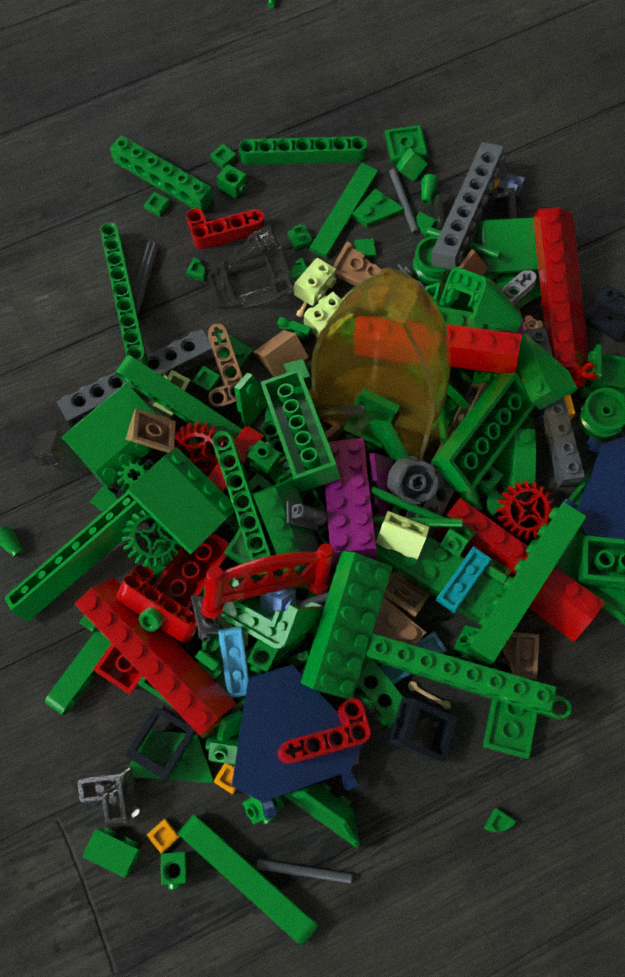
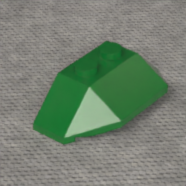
M320 781L318 784L314 783L283 794L356 848L359 847L360 842L354 811L349 806L351 801L339 794L338 798L331 794L332 788Z

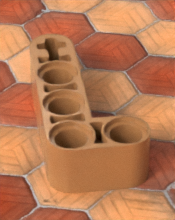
M217 323L211 325L208 331V339L224 386L212 390L209 394V404L216 409L237 403V398L232 395L231 390L243 378L227 330L222 324ZM215 330H217L218 333L222 332L220 336L221 344L219 345L217 337L212 336L214 335ZM219 350H228L229 357L221 358L218 355ZM228 368L234 369L236 376L228 378L225 375V370ZM214 394H221L224 399L223 402L220 404L214 403L212 400Z

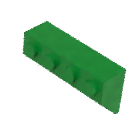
M293 478L252 494L275 555L317 551L319 544L313 530L287 523L286 501L303 505ZM310 563L298 565L294 569L298 573L303 572ZM288 568L281 570L282 574H284Z

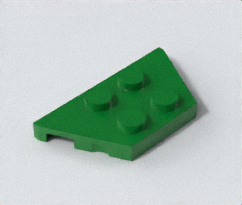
M151 730L138 752L165 768L186 733ZM198 734L194 737L169 780L214 784V779ZM134 761L130 763L124 776L161 779Z

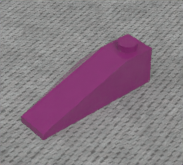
M370 453L368 462L370 490L374 486L393 494L387 487L389 471L394 465V459ZM372 495L373 520L374 516H386L391 503ZM374 525V528H377V535L382 525Z

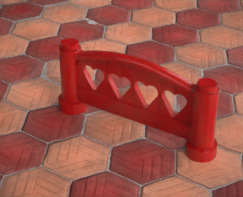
M324 543L315 552H293L272 555L252 560L224 571L218 566L211 567L206 573L205 597L201 602L202 614L207 618L215 619L223 614L224 603L308 585L309 590L318 595L328 592L331 583L329 575L334 556L333 547L330 544ZM310 563L303 572L298 573L294 569L298 565ZM288 568L281 577H276L273 574L275 570ZM264 572H267L265 576L258 582H255L251 578L255 574L260 575ZM245 577L238 586L233 587L229 583L232 579Z

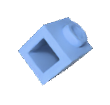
M289 588L261 595L260 607L272 614H275L276 610L286 611L288 605H296V590Z

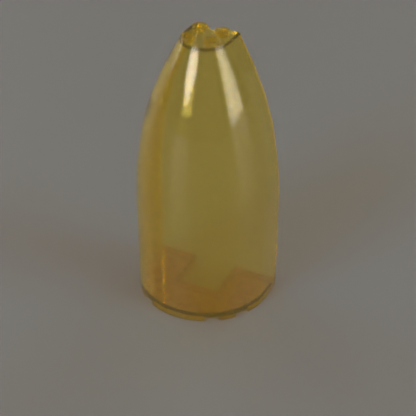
M385 268L379 274L373 275L358 284L343 297L328 318L318 336L311 363L312 402L318 414L344 426L357 395L362 388L372 391L400 405L398 411H401L393 427L408 455L417 457L419 460L424 459L434 438L448 391L451 370L448 329L437 303L423 285L410 275L390 268Z

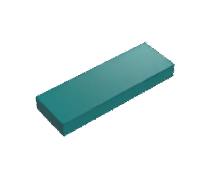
M473 546L438 595L436 601L455 613L492 558Z

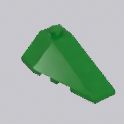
M526 333L522 334L517 369L532 403L541 410L577 390L578 388L570 372Z
M518 429L493 462L495 469L503 475L501 484L507 493H509L507 487H514L516 482H520L522 485L523 481H528L530 486L532 482L536 481L535 429ZM522 492L515 498L525 502L532 494ZM511 506L512 515L515 516L516 510ZM523 506V508H524V510H525L524 514L529 513V512L527 511V507H528V506Z

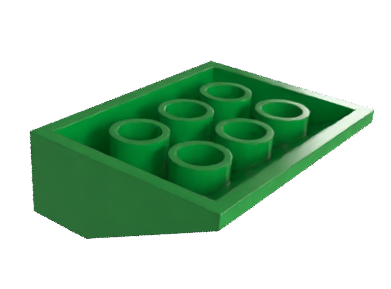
M127 383L62 436V439L101 484L107 488L120 478L117 473L118 471H124L121 467L122 464L129 466V460L136 464L138 459L141 460L153 449L125 440L135 408L155 414Z
M177 447L161 458L126 491L190 555L235 512L232 501Z

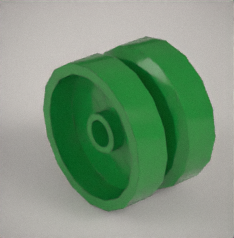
M429 236L422 239L415 251L412 265L413 275L417 281L419 280L425 286L438 282L445 285L451 271L450 269L432 266V251L439 236Z
M600 388L589 394L578 412L580 429L587 436L595 437L598 440L612 439L625 425V396L612 388Z

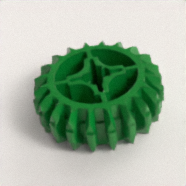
M141 510L139 515L133 514L132 520L126 522L129 528H124L122 532L128 536L122 537V542H127L128 544L123 549H130L132 551L128 554V558H132L134 555L137 557L134 561L135 564L143 560L142 565L145 568L149 562L152 568L157 567V562L163 567L165 560L170 563L173 560L172 556L178 555L179 552L176 549L180 548L181 545L167 531L168 536L163 535L160 531L161 525L148 512L146 513L144 510ZM153 522L149 530H136L142 523ZM152 532L155 536L154 538H156L153 543L148 538ZM136 538L144 544V551L138 546ZM155 546H168L164 553L152 555Z

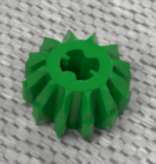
M138 459L136 464L132 460H129V466L122 464L121 467L124 471H118L117 475L121 478L117 482L119 485H122L121 489L123 492H126L137 481L133 480L134 475H138L137 477L140 479L149 470L150 466L148 463L142 465V461Z

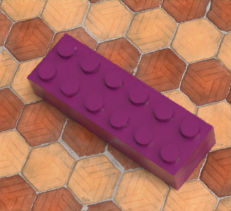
M364 438L328 442L340 475V479L325 484L330 545L334 550L333 566L338 565L342 551L357 553L377 561Z

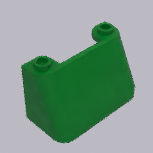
M533 218L486 220L477 224L472 242L501 251L499 259L476 252L488 267L482 276L494 281L499 273H515L530 270L536 271V275L539 278Z
M454 267L450 271L439 302L440 305L474 312L473 315L470 314L469 319L517 333L523 320L521 312L492 279L460 267Z
M255 574L251 578L255 582H258L264 576L262 575L260 577L257 574ZM245 577L232 579L229 583L233 587L238 586ZM261 595L224 603V612L220 617L235 626H241L245 632L278 649L287 647L319 624L324 606L317 602L308 603L305 607L290 604L286 611L276 610L275 614H272L260 607Z

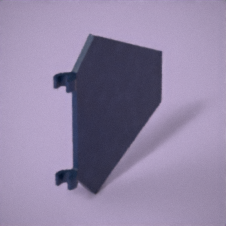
M590 436L583 449L589 452H598L581 500L578 506L568 499H565L564 502L586 516L580 526L584 535L625 539V437L602 444L597 438Z
M293 665L248 678L231 786L260 801L265 820L277 816L271 801L274 797L340 774L342 775L345 791L358 787L351 769L363 743L355 747L293 764H285L280 761L278 749L286 741L341 726L338 712L317 690L300 683L302 675ZM353 729V736L360 740L361 736ZM331 734L330 740L332 744L339 746L340 738L336 734ZM314 740L308 741L309 750L316 752L318 749L317 743ZM300 747L293 750L287 749L285 753L286 755L290 754L292 757L293 754L301 751Z

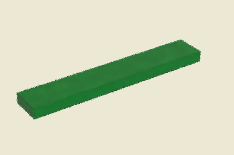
M363 163L360 164L311 244V252L327 259L350 221L352 213L357 209L378 174L377 169Z

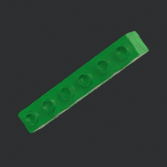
M121 135L110 147L114 163L189 207L200 209L204 213L212 204L213 195L210 186Z

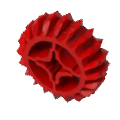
M199 421L195 423L194 427L190 422L187 424V428L182 426L180 432L175 433L174 448L177 447L203 474L205 472L209 476L219 462L216 452H212L213 450L208 445V442H211L213 445L216 427L208 428L207 422L204 426H201ZM194 436L203 437V438H201V439H196V438H194ZM226 439L221 442V447H225ZM202 444H204L203 447H202V450H201V451H198V453L195 454L196 451H197V448H198V447L200 448V447L202 446ZM184 446L186 447V450L190 452L191 457H189L185 452Z
M523 481L522 485L520 482H516L514 487H507L509 493H501L505 500H498V503L503 505L502 508H497V512L503 513V515L498 517V520L505 519L501 526L503 528L510 526L507 532L512 534L515 531V537L517 538L523 535L524 539H528L530 535L535 538L544 523L546 525L549 524L547 520L551 519L548 516L553 510L549 504H553L554 500H547L550 493L545 492L542 494L544 487L539 486L537 488L536 482H532L530 486L528 481ZM522 492L532 494L525 502L515 498ZM538 502L541 507L540 514L536 510V505ZM511 506L516 510L515 520H513L511 515ZM523 506H528V507H527V511H528L529 513L524 514L525 510H524ZM527 518L536 521L534 525L527 528L520 526V523L524 522Z

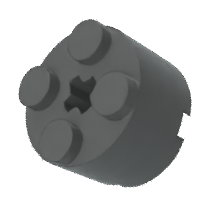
M410 457L399 458L389 471L387 487L393 495L400 497L404 501L411 504H421V502L429 500L434 496L438 487V478L436 477L434 467L429 463Z

